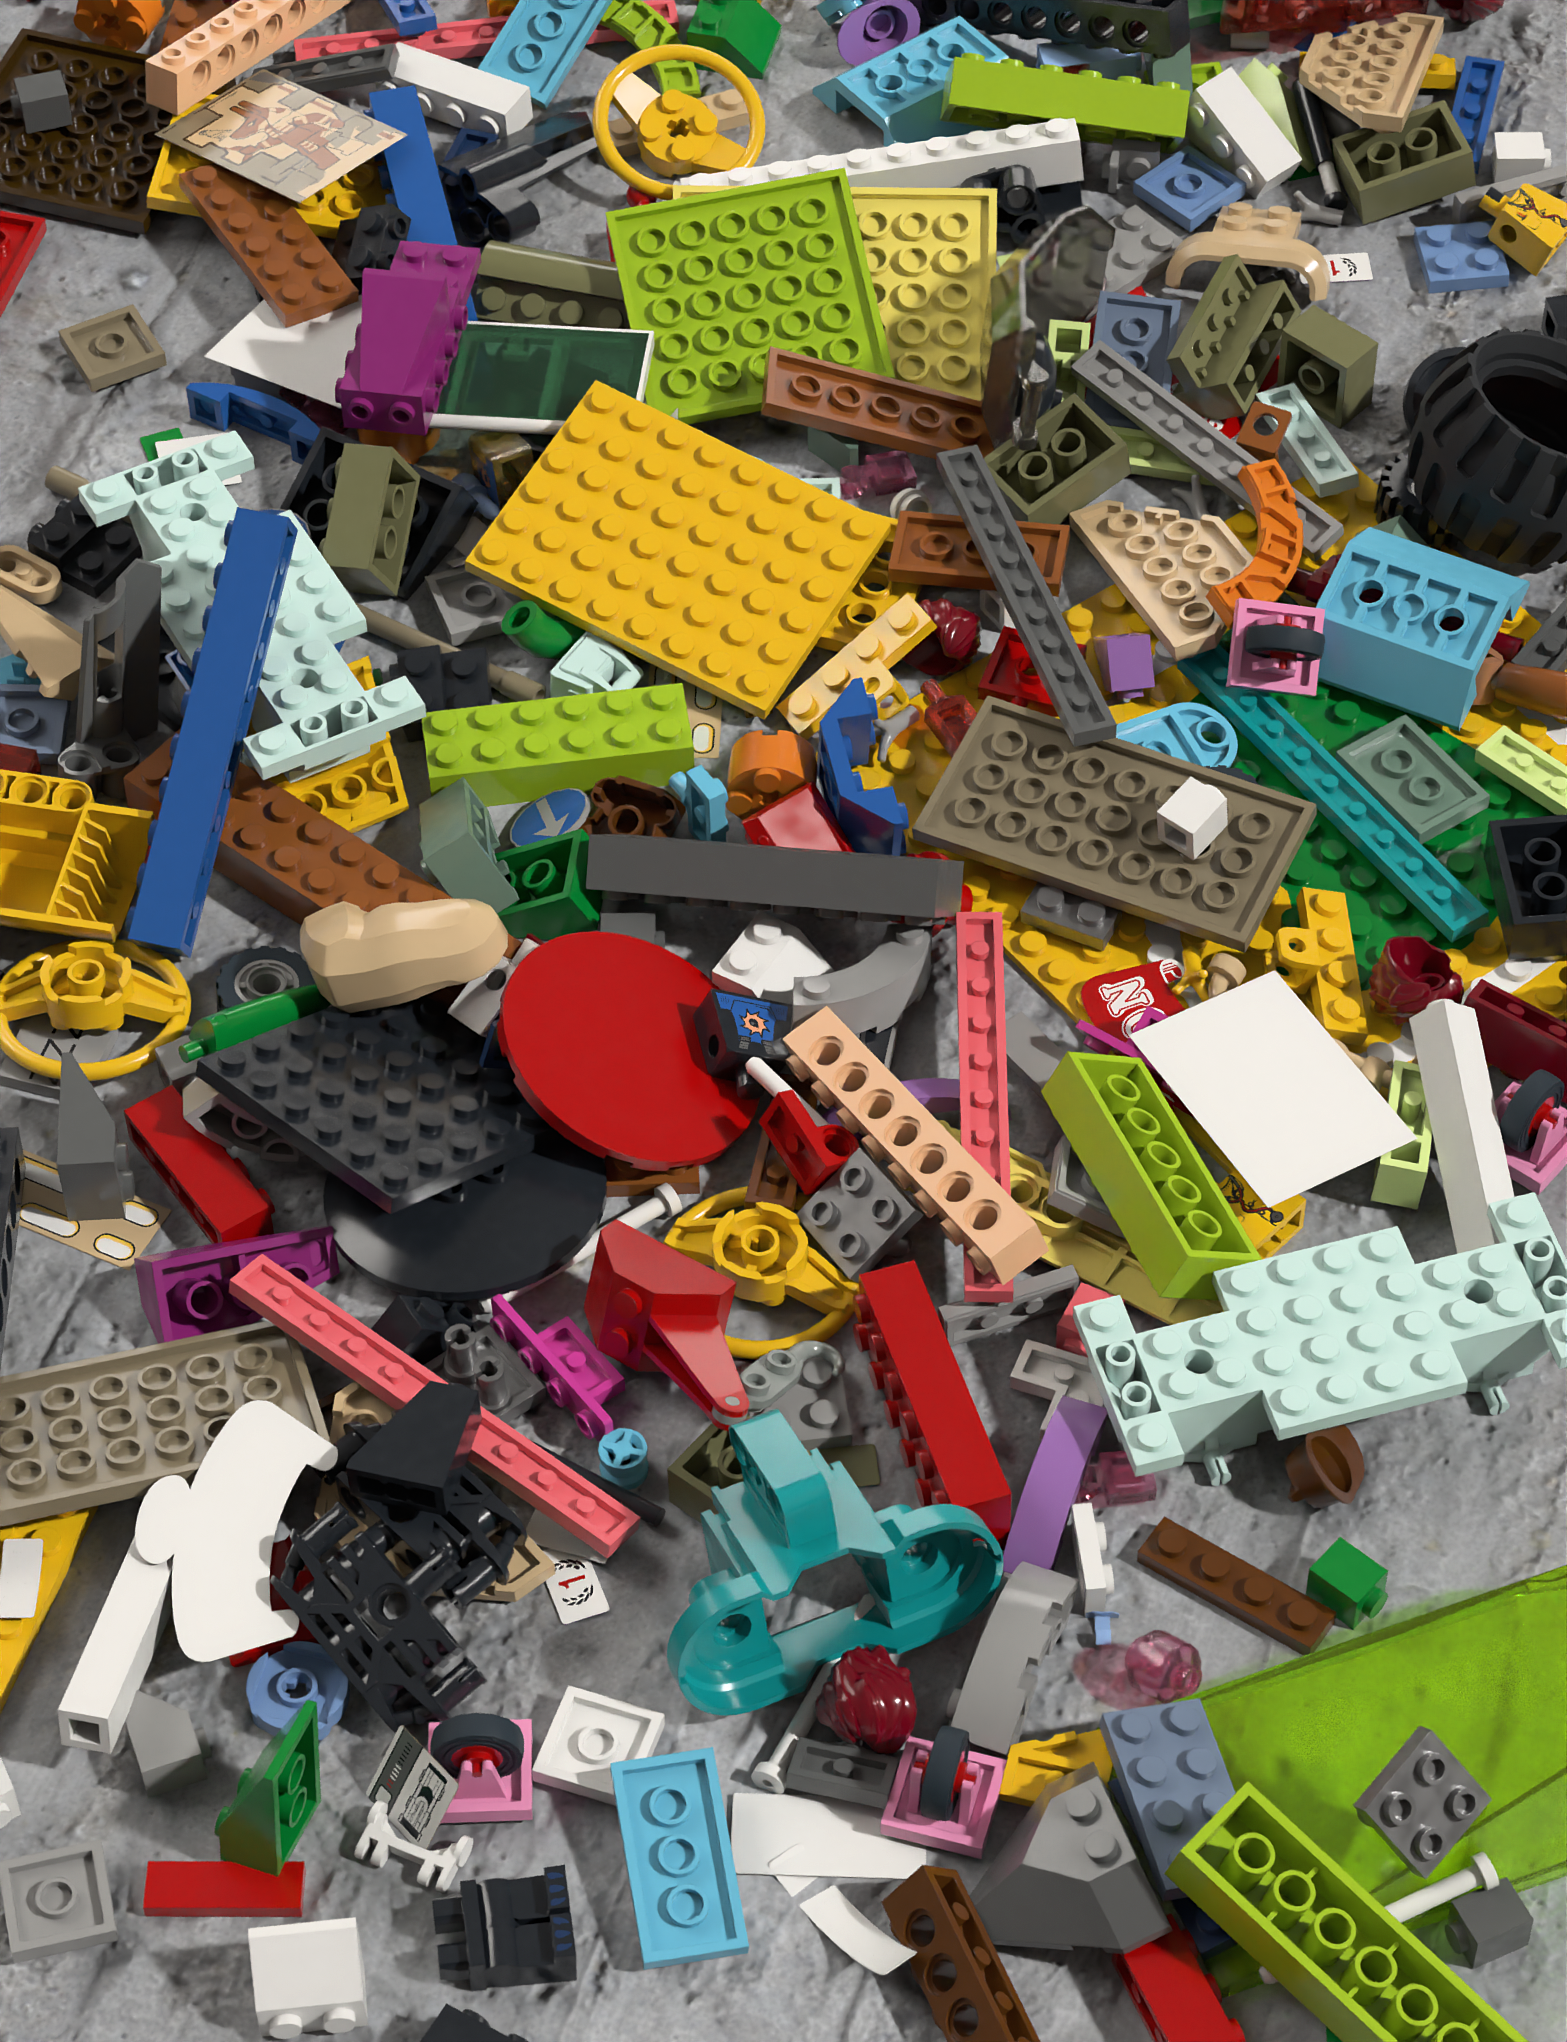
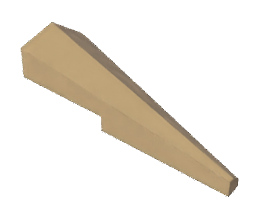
M0 584V635L13 654L28 663L25 670L28 676L35 679L37 676L42 682L39 692L44 697L74 701L79 691L83 634ZM99 644L97 672L114 663V653Z

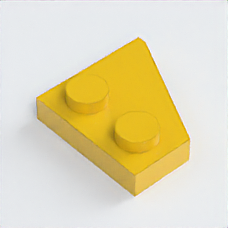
M1098 1729L1080 1734L1070 1731L1054 1735V1737L1047 1741L1034 1739L1012 1744L999 1790V1800L1031 1807L1047 1784L1093 1761L1107 1790H1109L1108 1782L1111 1781L1114 1766L1101 1730Z

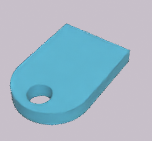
M1191 702L1177 703L1117 724L1116 738L1203 767L1227 765L1230 768L1237 754V737L1231 724L1219 712L1202 704ZM1209 731L1216 734L1220 738L1221 743L1213 744L1206 741L1202 737L1201 732Z

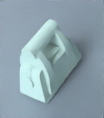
M586 631L551 670L550 697L632 689L643 677L644 673L638 665L631 663L623 653V649Z

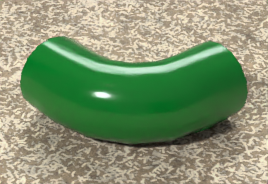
M524 600L512 606L505 614L501 624L502 631L515 645L531 656L543 659L561 660L586 632L557 616H547L532 600Z

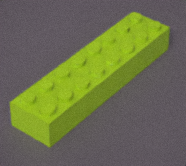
M1248 1781L1180 1850L1164 1873L1343 2042H1529Z

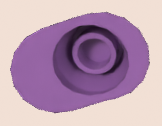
M908 0L865 1L842 22L837 37V47L840 56L847 63L857 66L917 36L920 30L918 10Z

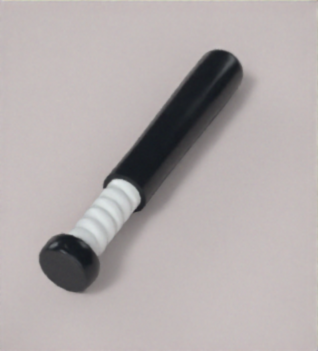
M1297 78L1292 84V91L1316 171L1321 175L1326 195L1323 201L1324 206L1344 210L1348 205V199L1346 194L1341 192L1334 169L1336 163L1320 99L1316 94L1300 84L1299 78Z

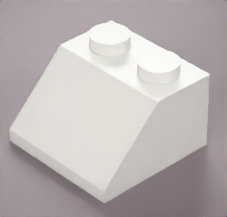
M759 911L712 970V983L723 991L792 1004L790 1030L792 1032L794 977L818 976L835 971L799 928Z
M356 1917L248 1928L255 2008L261 2037L273 2036L279 2039H289L300 2035L302 2032L326 2030L330 2033H345L355 2027L368 2026L365 1968Z

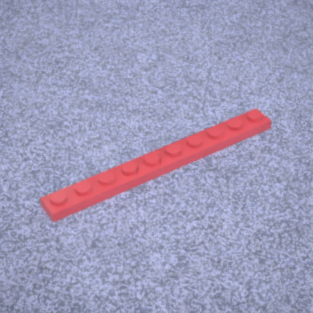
M674 0L643 1L663 16L677 34H680L679 19ZM510 16L438 23L436 30L426 31L418 37H400L396 29L392 28L293 39L296 61L386 44L395 43L396 45L398 42L447 59L485 56ZM598 24L586 45L626 41V39L615 31Z
M956 912L960 1144L1011 1196L1002 912ZM963 1244L964 1302L1013 1303V1278L1005 1285H1002L990 1271L982 1275L968 1258L966 1252L969 1249Z
M263 1254L259 1255L230 1279V1294L395 1410L402 1409L430 1381L449 1384ZM480 1406L482 1420L467 1459L469 1462L606 1558L611 1556L638 1530L640 1516Z

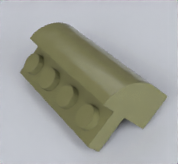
M493 240L486 244L481 254V263L477 272L480 279L474 307L478 319L499 323L630 330L615 262Z
M1238 254L1223 258L1166 359L1172 373L1179 380L1172 394L1174 397L1199 416L1213 420L1242 416L1247 413L1256 393L1280 352L1282 329L1299 317L1301 313L1300 307L1284 280L1256 286Z

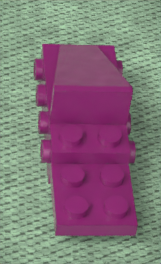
M400 241L390 270L364 268L362 277L361 323L356 328L354 350H349L346 355L344 377L338 378L335 385L336 403H341L344 427L426 436L433 414L438 410L439 397L443 385L447 384L451 362L457 355L462 331H465L467 327L468 308L466 303L481 263L480 248L422 243L419 241Z

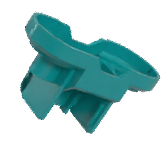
M775 1408L732 1424L728 1428L732 1447L741 1464L743 1481L721 1490L718 1485L712 1487L713 1504L719 1513L714 1515L710 1509L700 1513L712 1575L701 1579L692 1587L688 1600L690 1606L675 1624L668 1641L667 1664L685 1698L699 1710L714 1715H738L760 1709L805 1691L818 1666L841 1658L842 1653L847 1650H853L857 1646L863 1649L868 1647L872 1650L881 1644L887 1653L898 1655L947 1636L968 1624L987 1606L999 1586L1004 1565L1001 1547L984 1521L976 1513L962 1506L938 1504L914 1510L908 1505L898 1504L874 1512L842 1463L838 1460L828 1465L817 1448L810 1450L809 1455L779 1409ZM978 1538V1539H983L984 1541H978V1540H976V1541L973 1542V1539ZM851 1553L861 1569L868 1590L876 1604L859 1620L854 1619L859 1603L771 1636L767 1630L762 1597L772 1601L784 1598L789 1595L802 1571Z

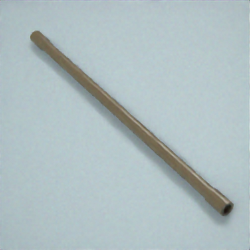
M57 465L48 471L45 478L47 489L72 500L79 494V487L90 484L86 478ZM129 515L120 518L121 520L132 524ZM355 602L366 618L367 631L406 649L439 644L442 653L461 651L456 647ZM489 663L491 687L498 690L502 695L517 702L545 698V685L514 671H507Z

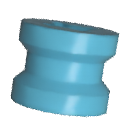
M628 1428L615 1429L604 1435L598 1447L600 1475L627 1490L635 1489L643 1484L649 1470L647 1460L648 1448L645 1438L639 1432ZM630 1459V1463L622 1465L625 1460Z

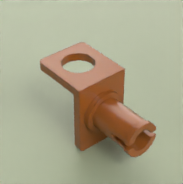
M1258 401L1253 402L1238 435L1236 444L1260 462L1275 458L1279 464L1278 450L1292 420L1291 412ZM1263 416H1271L1278 422V427L1271 435H1260L1254 430V423L1257 419Z

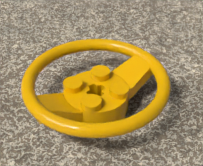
M667 44L650 47L632 54L620 62L608 74L594 102L592 116L593 132L605 162L629 186L658 199L673 200V185L657 182L640 174L618 153L611 139L608 125L611 101L630 126L637 132L642 161L652 171L665 177L673 178V174L683 175L692 172L691 175L698 172L713 174L731 171L737 167L752 168L763 147L765 116L761 100L754 86L746 75L729 60L700 47ZM666 60L695 62L720 73L737 89L747 107L750 132L746 148L717 133L718 119L701 100L683 94L676 89L667 90L662 96L633 73L649 64ZM670 133H679L681 135L673 138L670 136Z
M81 938L53 944L19 961L1 979L0 1048L10 1059L29 1071L61 1080V1061L41 1056L22 1045L11 1032L8 1021L47 1012L51 1025L59 1030L100 1028L105 1031H112L123 1025L126 1014L166 1024L157 1037L132 1053L106 1061L78 1063L89 1081L123 1076L156 1061L155 1048L181 1037L191 1013L190 991L182 973L170 960L153 949L136 946L131 941L117 939L116 943ZM130 960L152 969L166 983L136 969H131Z
M747 1186L718 1193L693 1206L681 1217H678L666 1235L663 1244L701 1264L713 1266L714 1271L737 1282L734 1295L740 1299L762 1302L767 1306H777L783 1303L787 1295L827 1315L807 1330L781 1339L745 1340L724 1334L731 1356L758 1360L761 1356L768 1354L772 1350L785 1351L802 1341L824 1342L832 1337L854 1313L853 1296L859 1295V1283L849 1279L848 1276L845 1277L816 1250L809 1247L808 1238L805 1231L799 1225L798 1216L781 1205L756 1202V1208L746 1209L735 1215L733 1209L727 1212L723 1218H711L723 1211L744 1206ZM799 1191L794 1209L800 1210L813 1196L805 1195V1193Z

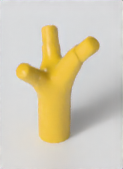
M1194 946L1186 947L1182 952L1184 975L1172 991L1175 995H1180L1188 986H1192L1202 1002L1207 1001L1209 996L1205 978L1208 976V972L1202 967L1200 950Z

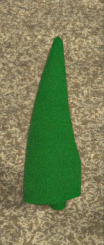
M316 984L262 996L221 1010L195 1022L189 1035L191 1041L179 1046V1055L183 1062L188 1063L321 1011L332 1004L320 993Z

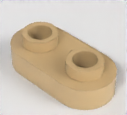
M0 546L1 585L32 604H47L60 596L63 585L60 571L56 566L18 546Z

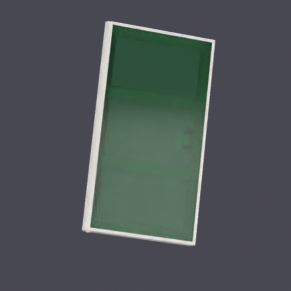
M468 321L465 331L461 333L457 355L452 359L446 385H443L439 396L438 410L436 413H433L429 428L556 435L595 380L643 403L654 349V331Z

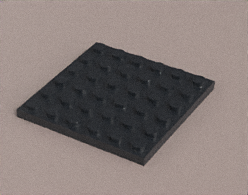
M425 995L402 1004L353 1013L345 1012L335 1006L327 1007L197 1061L196 1076L389 1214L564 1137L551 1127L527 1102L513 1081L516 1077L513 1070L481 1067L479 1061L487 1038L479 1035L448 1013L449 1009L445 1005Z

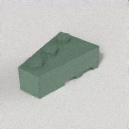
M464 777L419 805L420 823H418V829L422 837L419 846L423 853V860L420 861L424 873L433 884L440 882L454 899H476L488 904L496 914L519 900L516 889L504 877L510 873L507 863L504 860L500 862L496 860L493 850L501 845L489 811Z

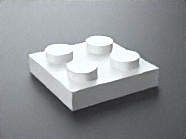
M568 1685L532 1768V1780L616 1806L610 1763L652 1757L665 1726L664 1713Z

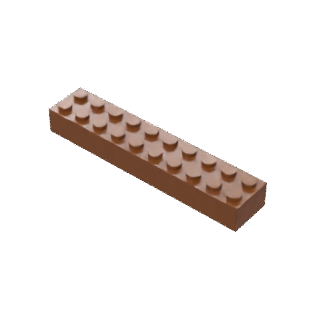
M174 735L123 778L128 808L153 811L155 820H158L162 805L159 802L160 784L165 776L169 777L173 762L170 759V745ZM242 762L239 763L213 868L301 926L304 918L342 901L359 906L363 911L370 912L380 905L391 903H418L439 899H454L270 780H263L259 773ZM508 934V947L503 956L513 960L522 942ZM468 982L447 986L425 996L445 1005L449 1009Z

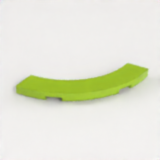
M613 0L599 24L624 37L638 51L659 45L682 44L675 29L663 16L642 0ZM666 60L649 64L657 78L662 96L667 90L676 89L696 99L701 98L699 78L694 62Z

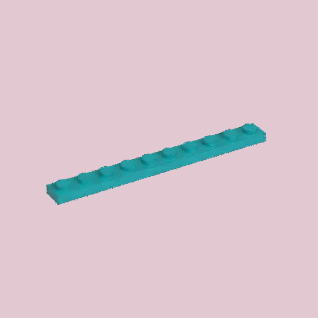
M1219 644L1214 649L1177 662V668L1310 802L1316 804V808L1451 943L1487 923L1489 911L1268 692L1226 687L1230 654Z

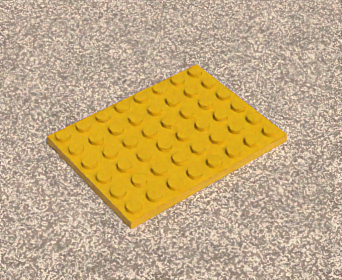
M595 380L466 558L465 570L523 600H532L539 608L765 720L889 536L891 524Z

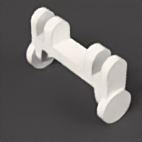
M381 1800L376 1801L370 1810L366 1829L356 1846L354 1856L364 1860L372 1845L376 1847L371 1856V1864L382 1868L391 1853L422 1865L417 1877V1883L430 1886L436 1873H441L436 1883V1891L443 1894L446 1893L459 1867H463L469 1858L473 1847V1838L463 1835L458 1843H453L448 1848L434 1851L426 1850L397 1838L388 1823V1804Z

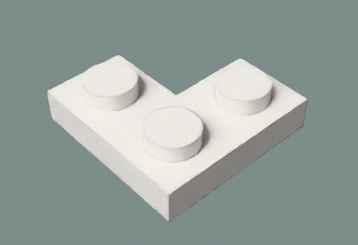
M1026 1339L1010 1375V1388L1052 1400L1040 1428L1039 1440H1042L1051 1417L1063 1395L1106 1408L1089 1367L1087 1357Z

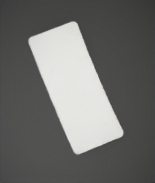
M5 1539L3 1541L0 1572V1618H32L34 1616L41 1574L42 1539Z

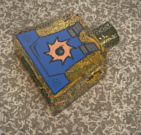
M478 431L468 439L473 474L486 487L488 498L501 511L534 466L532 449L517 433ZM509 483L512 486L510 491L506 490L505 484Z

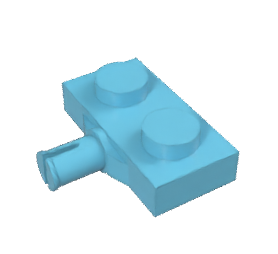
M702 765L686 771V775L683 772H677L669 779V786L679 795L682 804L686 808L688 831L696 840L726 842V832L729 831V824L725 816V803L728 801V794L723 783L718 778L713 779Z

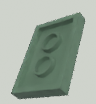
M1406 714L1336 751L1335 759L1420 844L1488 808L1490 795Z

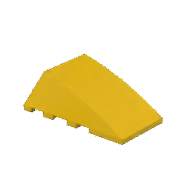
M369 655L347 664L364 691L377 687L374 683ZM252 718L250 719L246 737L257 733L252 726ZM389 731L386 732V739L370 745L369 753L296 782L289 783L284 773L268 778V780L352 834L409 810L396 756L393 754Z

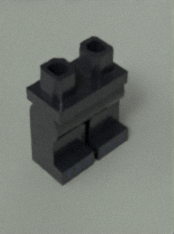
M565 1865L545 1867L544 1875L512 1880L492 1878L477 1884L476 1879L460 1881V1895H451L432 1900L435 1935L463 1931L465 1935V1942L437 1945L440 1980L469 1979L471 1992L487 1990V1986L510 1987L577 1981L576 1949Z

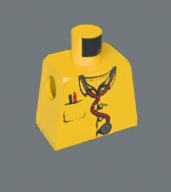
M1522 184L1512 198L1491 186L1478 206L1497 218L1488 233L1489 240L1534 276L1540 273L1567 238V203L1530 184Z
M1237 1169L1229 1174L1221 1183L1215 1181L1262 1259L1272 1257L1303 1228L1306 1199L1301 1195L1297 1194L1268 1208Z

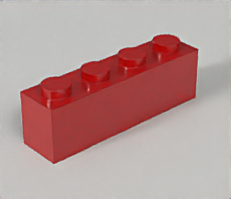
M173 1085L124 1110L130 1141L212 1244L274 1234L271 1214L275 1213V1207L268 1193L263 1188L255 1189L250 1182V1175L245 1165L238 1157L231 1159L224 1146L210 1140L183 1118V1097Z
M1171 1913L1166 1916L1173 1931L1127 1954L1112 1953L1111 1962L1153 2042H1246L1235 2018L1228 2019L1220 2005L1222 2003V1996L1215 1978L1211 1973L1204 1975L1196 1960L1198 1959V1951L1193 1937L1187 1929L1180 1931Z

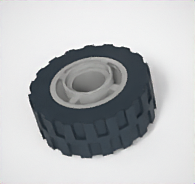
M269 946L245 949L243 953L233 955L227 964H223L220 969V976H217L216 980L217 1012L262 996L316 983L306 961L296 952L292 953L287 951L286 948H270Z

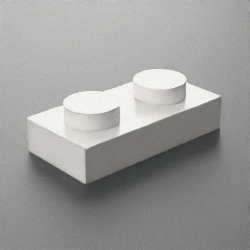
M1092 1503L1074 1504L1071 1509L1070 1534L1083 1610L1086 1616L1088 1612L1105 1611L1106 1595L1114 1594V1578L1111 1564H1102L1100 1552L1107 1550L1104 1522H1095Z

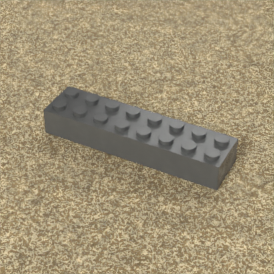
M589 834L586 889L601 890V899L609 900L644 899L643 902L686 903V906L713 908L714 906L728 907L730 901L729 909L740 911L771 910V905L773 904V913L814 914V909L817 908L816 917L857 918L858 912H861V921L888 922L901 921V915H905L904 924L932 926V924L945 925V917L956 916V912L961 911L964 861L629 834Z

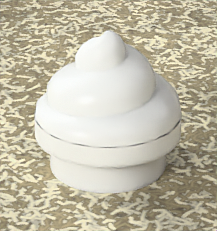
M907 488L894 496L890 505V514L892 518L899 520L900 510L932 513V505L925 493L915 488Z

